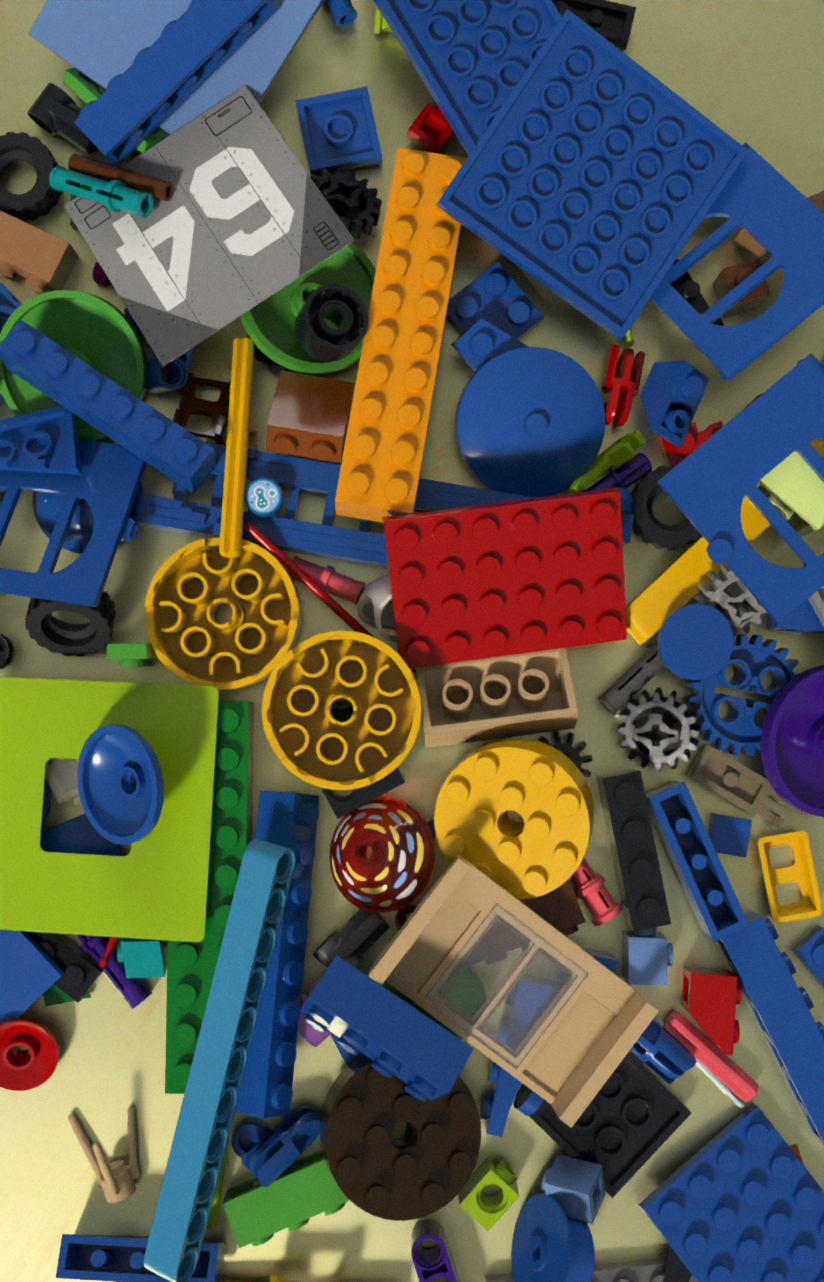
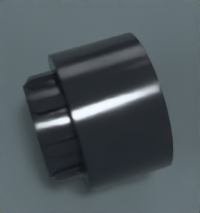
M330 284L317 288L309 295L295 320V334L299 344L306 353L320 361L335 362L344 359L354 350L367 332L369 318L366 306L361 298L347 287ZM324 318L332 321L338 329L330 328L325 323Z

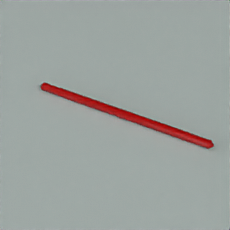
M245 523V530L355 632L374 637L256 528L253 523Z

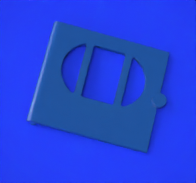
M746 142L742 146L749 151L703 218L724 217L729 219L670 267L650 297L661 311L719 370L720 377L729 381L824 305V213ZM743 228L772 257L707 311L699 314L671 284L736 230ZM777 270H784L781 291L774 303L764 313L753 320L738 325L720 326L713 324Z
M812 353L805 359L799 360L793 369L657 482L709 543L706 550L709 558L717 564L725 562L776 623H780L824 586V552L817 556L757 487V482L794 451L799 453L824 482V460L810 444L812 440H824V367ZM744 496L749 498L804 563L803 567L787 568L775 565L763 559L753 550L743 533L741 525V504Z
M79 439L82 475L0 470V492L6 490L0 506V546L23 490L66 495L39 570L36 573L0 568V593L98 607L120 540L130 541L138 534V525L128 516L147 462L120 444ZM84 499L89 504L94 519L91 539L83 553L72 564L53 573L78 502Z

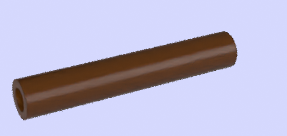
M72 154L68 161L69 170L108 182L118 180L125 183L128 188L149 193L152 197L164 201H169L172 198L174 191L172 182L78 154Z

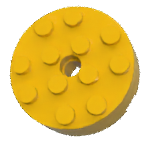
M220 537L203 538L178 549L163 562L155 573L145 599L147 636L160 661L182 680L193 685L214 686L221 691L249 688L268 679L279 660L296 646L302 624L300 597L288 572L264 548L242 539L241 555L237 558H227L221 556L219 552ZM223 604H229L233 610L231 621L225 624H218L215 620L217 608Z
M329 631L311 636V638L301 642L290 649L276 664L264 690L262 721L267 740L280 762L291 773L303 781L321 788L351 790L371 785L383 779L394 771L406 758L413 747L419 731L421 698L416 680L410 668L402 657L389 645L360 632ZM339 699H347L353 705V715L345 722L337 721L332 715V706Z
M511 737L487 742L463 758L443 783L437 797L434 813V826L438 845L447 863L451 865L458 854L519 900L545 895L564 884L573 875L586 853L594 823L592 794L586 779L578 767L565 754L551 745L535 739L531 741L511 739ZM507 811L519 813L524 821L514 822L509 820Z

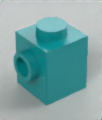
M135 938L119 939L117 958L118 962H124L126 978L165 977L168 941Z

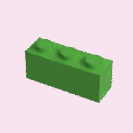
M321 1150L297 1159L267 1188L255 1177L227 1189L222 1205L239 1248L248 1244H252V1246L262 1245L274 1236V1233L285 1228L288 1231L297 1230L309 1222V1218L320 1213L324 1215L334 1214L341 1210L349 1199L332 1177Z

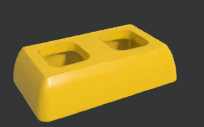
M801 830L759 838L757 840V847L770 916L773 922L783 923L820 916L822 914V905L808 833ZM789 844L794 859L792 865L773 868L770 862L769 849L772 846ZM796 881L799 885L800 901L780 905L777 899L776 886L781 883Z

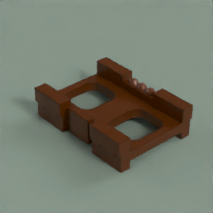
M188 373L187 381L182 389L183 393L179 409L176 408L173 421L196 437L214 439L215 444L223 445L228 426L231 380L223 382L194 377L193 373ZM200 386L220 388V397L217 401L197 399L198 388ZM193 414L210 416L213 418L211 428L209 430L187 427L189 417Z

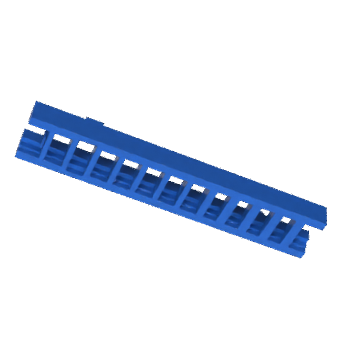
M205 442L214 448L216 466L210 472L211 475H216L211 506L189 502L190 491L174 481L172 491L174 499L139 493L134 521L145 528L204 538L220 537L226 445ZM248 448L246 480L253 481L262 477L270 478L277 482L279 486L290 488L285 518L275 516L262 518L254 515L249 509L248 512L244 511L242 539L263 547L245 530V523H253L281 551L388 569L385 536L370 533L372 521L361 519L359 531L333 526L336 514L335 496L341 465ZM420 478L415 509L434 511L534 497ZM302 490L327 494L322 524L297 520ZM621 512L622 544L627 545L630 543L635 514Z

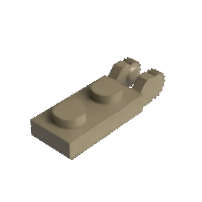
M708 744L703 745L686 777L751 815L756 814L777 827H780L784 821L780 815L760 806L766 795L771 796L775 801L784 806L792 807L774 791L768 779Z

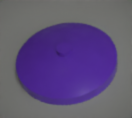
M824 665L813 667L800 673L780 690L766 714L760 741L762 765L774 791L791 806L824 817Z

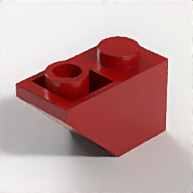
M683 966L681 1005L725 1055H733L734 1043L737 1044L740 1037V1026L738 1020H735L736 1005H740L742 1000L741 982L737 981V976L728 969Z

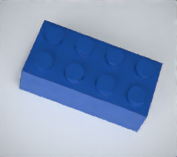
M337 955L331 961L300 1011L306 1014L304 1020L310 1026L320 1032L328 1029L340 1037L337 1043L354 1055H358L359 1052L363 1053L373 1060L371 1066L377 1072L387 1078H392L395 1075L407 1083L405 1090L409 1094L424 1102L427 1098L432 1101L450 1092L474 1049Z

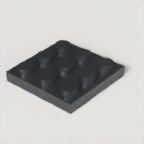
M629 1051L572 1128L558 1118L552 1105L546 1100H543L536 1112L529 1115V1117L570 1157L602 1165L605 1191L613 1198L692 1112Z

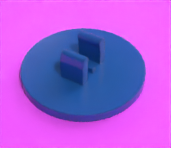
M694 603L681 606L667 616L659 630L657 644L662 662L672 673L688 680H703L717 674L727 664L733 651L734 637L730 623L720 611L705 604Z

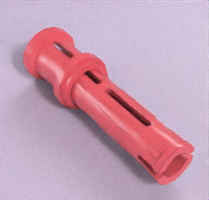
M583 857L579 867L570 878L575 885L573 889L577 899H582L593 917L591 922L596 927L618 915L623 910V907L620 903L614 902L603 885L605 883L603 876H600L599 873L594 874Z

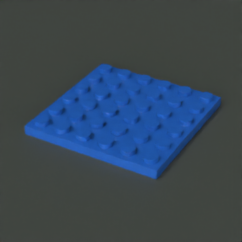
M567 9L436 206L609 334L620 340L624 338L749 150Z

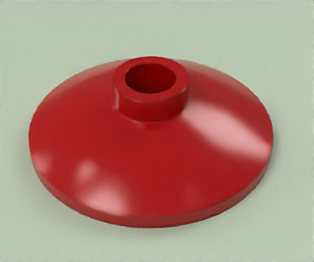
M12 1019L0 1023V1087L13 1091H24L36 1088L46 1082L54 1073L59 1059V1048L53 1034L43 1025L31 1020ZM16 1046H23L28 1050L20 1051Z

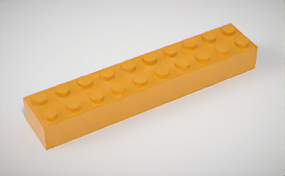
M400 147L397 149L368 311V329L363 339L335 496L336 515L383 523L382 517L414 513L462 225L437 207L436 204L467 158Z

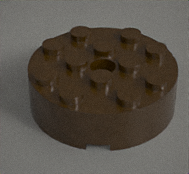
M363 1055L341 1072L330 1087L324 1100L320 1115V1147L324 1161L341 1191L363 1211L382 1219L406 1221L425 1217L452 1201L466 1185L475 1168L481 1145V1122L476 1102L469 1088L459 1076L449 1093L432 1101L428 1098L425 1102L421 1101L405 1090L407 1083L395 1075L392 1078L383 1076L371 1066L373 1060ZM405 1121V1136L392 1139L391 1131L393 1127Z

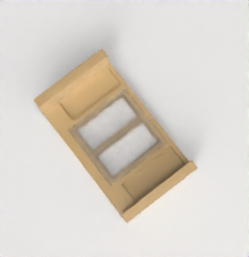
M459 854L445 873L443 872L368 972V976L378 984L382 985L384 981H387L550 1103L558 1118L571 1128L659 1012L641 993Z

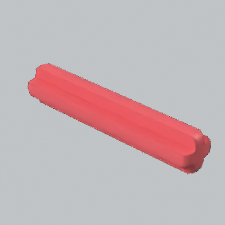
M674 1011L665 1019L663 1024L664 1030L685 1047L742 1101L748 1102L755 1098L759 1085L682 1014Z

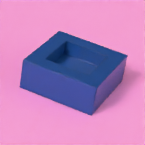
M711 813L708 835L716 853L746 858L752 820Z

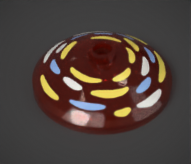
M379 796L344 815L334 831L330 845V868L334 882L341 894L351 904L362 910L388 913L406 907L422 893L433 871L435 846L430 827L422 814L411 804L403 800ZM370 846L372 855L367 859L366 850Z

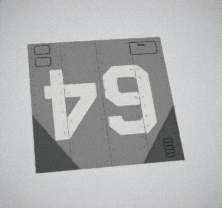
M246 85L122 166V168L163 179L173 184L174 191L169 201L153 197V210L147 218L139 217L126 211L113 212L106 209L103 204L78 196L64 205L162 366L176 359L355 241ZM110 193L112 197L123 199L121 196Z

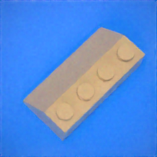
M566 648L415 668L417 686L421 698V719L425 748L575 728L579 714Z

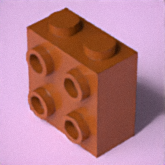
M280 370L267 422L266 451L341 463L355 383Z

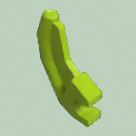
M637 430L623 436L598 455L590 469L571 483L568 493L582 492L613 464L618 467L637 454L634 450L644 446L647 442L641 432Z

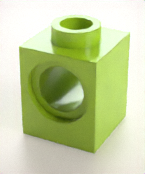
M488 1156L459 1192V1205L489 1232L520 1197L516 1182L518 1178L513 1170L503 1161L497 1164ZM489 1184H495L501 1188L494 1196H486L481 1193L482 1189Z

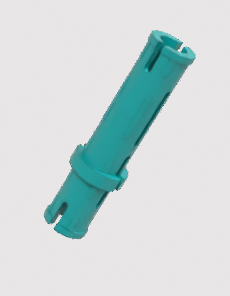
M61 166L54 167L50 173L49 182L52 189L103 204L110 211H126L139 217L147 218L153 210L154 201L151 194L128 188L121 181L111 180L108 182L90 175L68 170ZM80 184L89 186L92 190L81 187ZM110 193L121 196L123 199L112 197Z

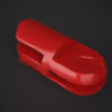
M612 344L608 351L601 390L604 392L605 424L610 425L613 420L614 427H621L629 417L633 397H636L638 394L645 352L639 351L634 358V350L624 348L619 356L620 347Z

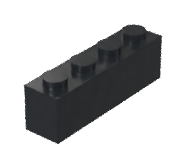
M630 769L596 776L625 924L632 931L669 925L671 920L641 771Z

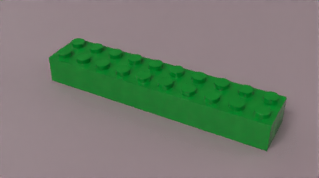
M218 701L205 937L201 942H167L165 1093L167 1094L185 1093L243 855L247 846L252 841L254 702Z

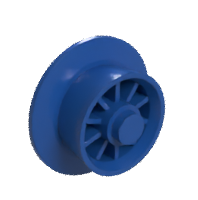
M542 1193L536 1194L524 1204L520 1211L513 1233L511 1251L514 1282H591L595 1250L589 1226L586 1222L567 1217L562 1205L553 1196H546V1194Z

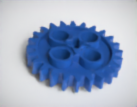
M737 634L730 659L722 670L707 679L684 682V685L693 689V694L683 697V700L688 699L691 703H694V707L687 712H698L699 720L695 725L701 726V731L706 730L702 738L704 741L711 743L716 740V749L724 751L728 747L729 753L736 756L740 754L741 750H743L745 755L751 757L755 754V748L760 751L761 732L764 721L757 726L754 721V715L759 708H763L766 717L771 703L719 694L714 691V688L722 686L776 697L790 680L800 674L793 673L792 671L799 663L798 660H785L789 649L780 647L775 650L776 640L767 639L763 643L762 635H752L749 640L747 634ZM733 663L736 666L737 675L732 682H728L725 677V671ZM769 670L772 675V683L767 689H764L762 686V676ZM726 700L729 703L730 711L725 718L720 719L718 707Z

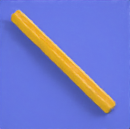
M237 337L233 341L219 552L221 556L227 558L239 557L242 546L255 348L254 342L248 337Z

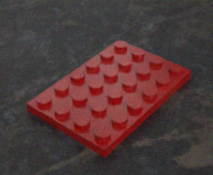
M617 488L382 517L397 650L409 668L627 639L620 491Z

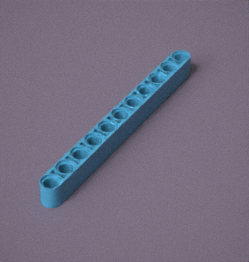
M261 839L252 840L243 855L144 1255V1267L171 1282H187L193 1275L198 1263L295 868L296 856L294 850Z

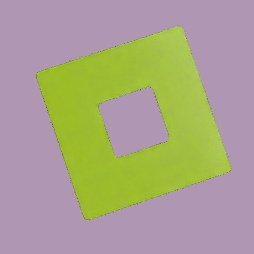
M0 676V930L182 942H201L204 939L219 691L216 687ZM122 724L139 732L156 753L164 778L163 807L159 820L152 832L141 841L131 843V851L126 856L60 853L42 850L40 841L46 762L51 758L79 760L81 750L88 737L95 730L106 725Z

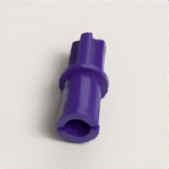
M638 453L615 470L608 469L605 477L582 492L619 487L628 488L650 472L653 468L646 455Z

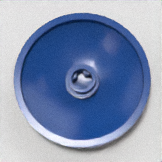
M541 347L512 349L500 353L485 362L476 370L465 385L460 395L455 415L457 444L463 460L470 471L483 484L495 491L534 498L556 495L568 489L576 478L584 475L590 469L599 453L605 430V412L602 398L591 376L572 358L558 351Z

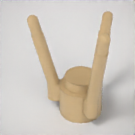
M130 1106L127 1110L128 1165H125L123 1160L108 1163L101 1144L94 1142L92 1148L74 1114L68 1116L73 1131L97 1177L99 1188L103 1189L107 1203L119 1202L133 1195L136 1191L134 1179L141 1176L137 1163L136 1119L133 1106Z

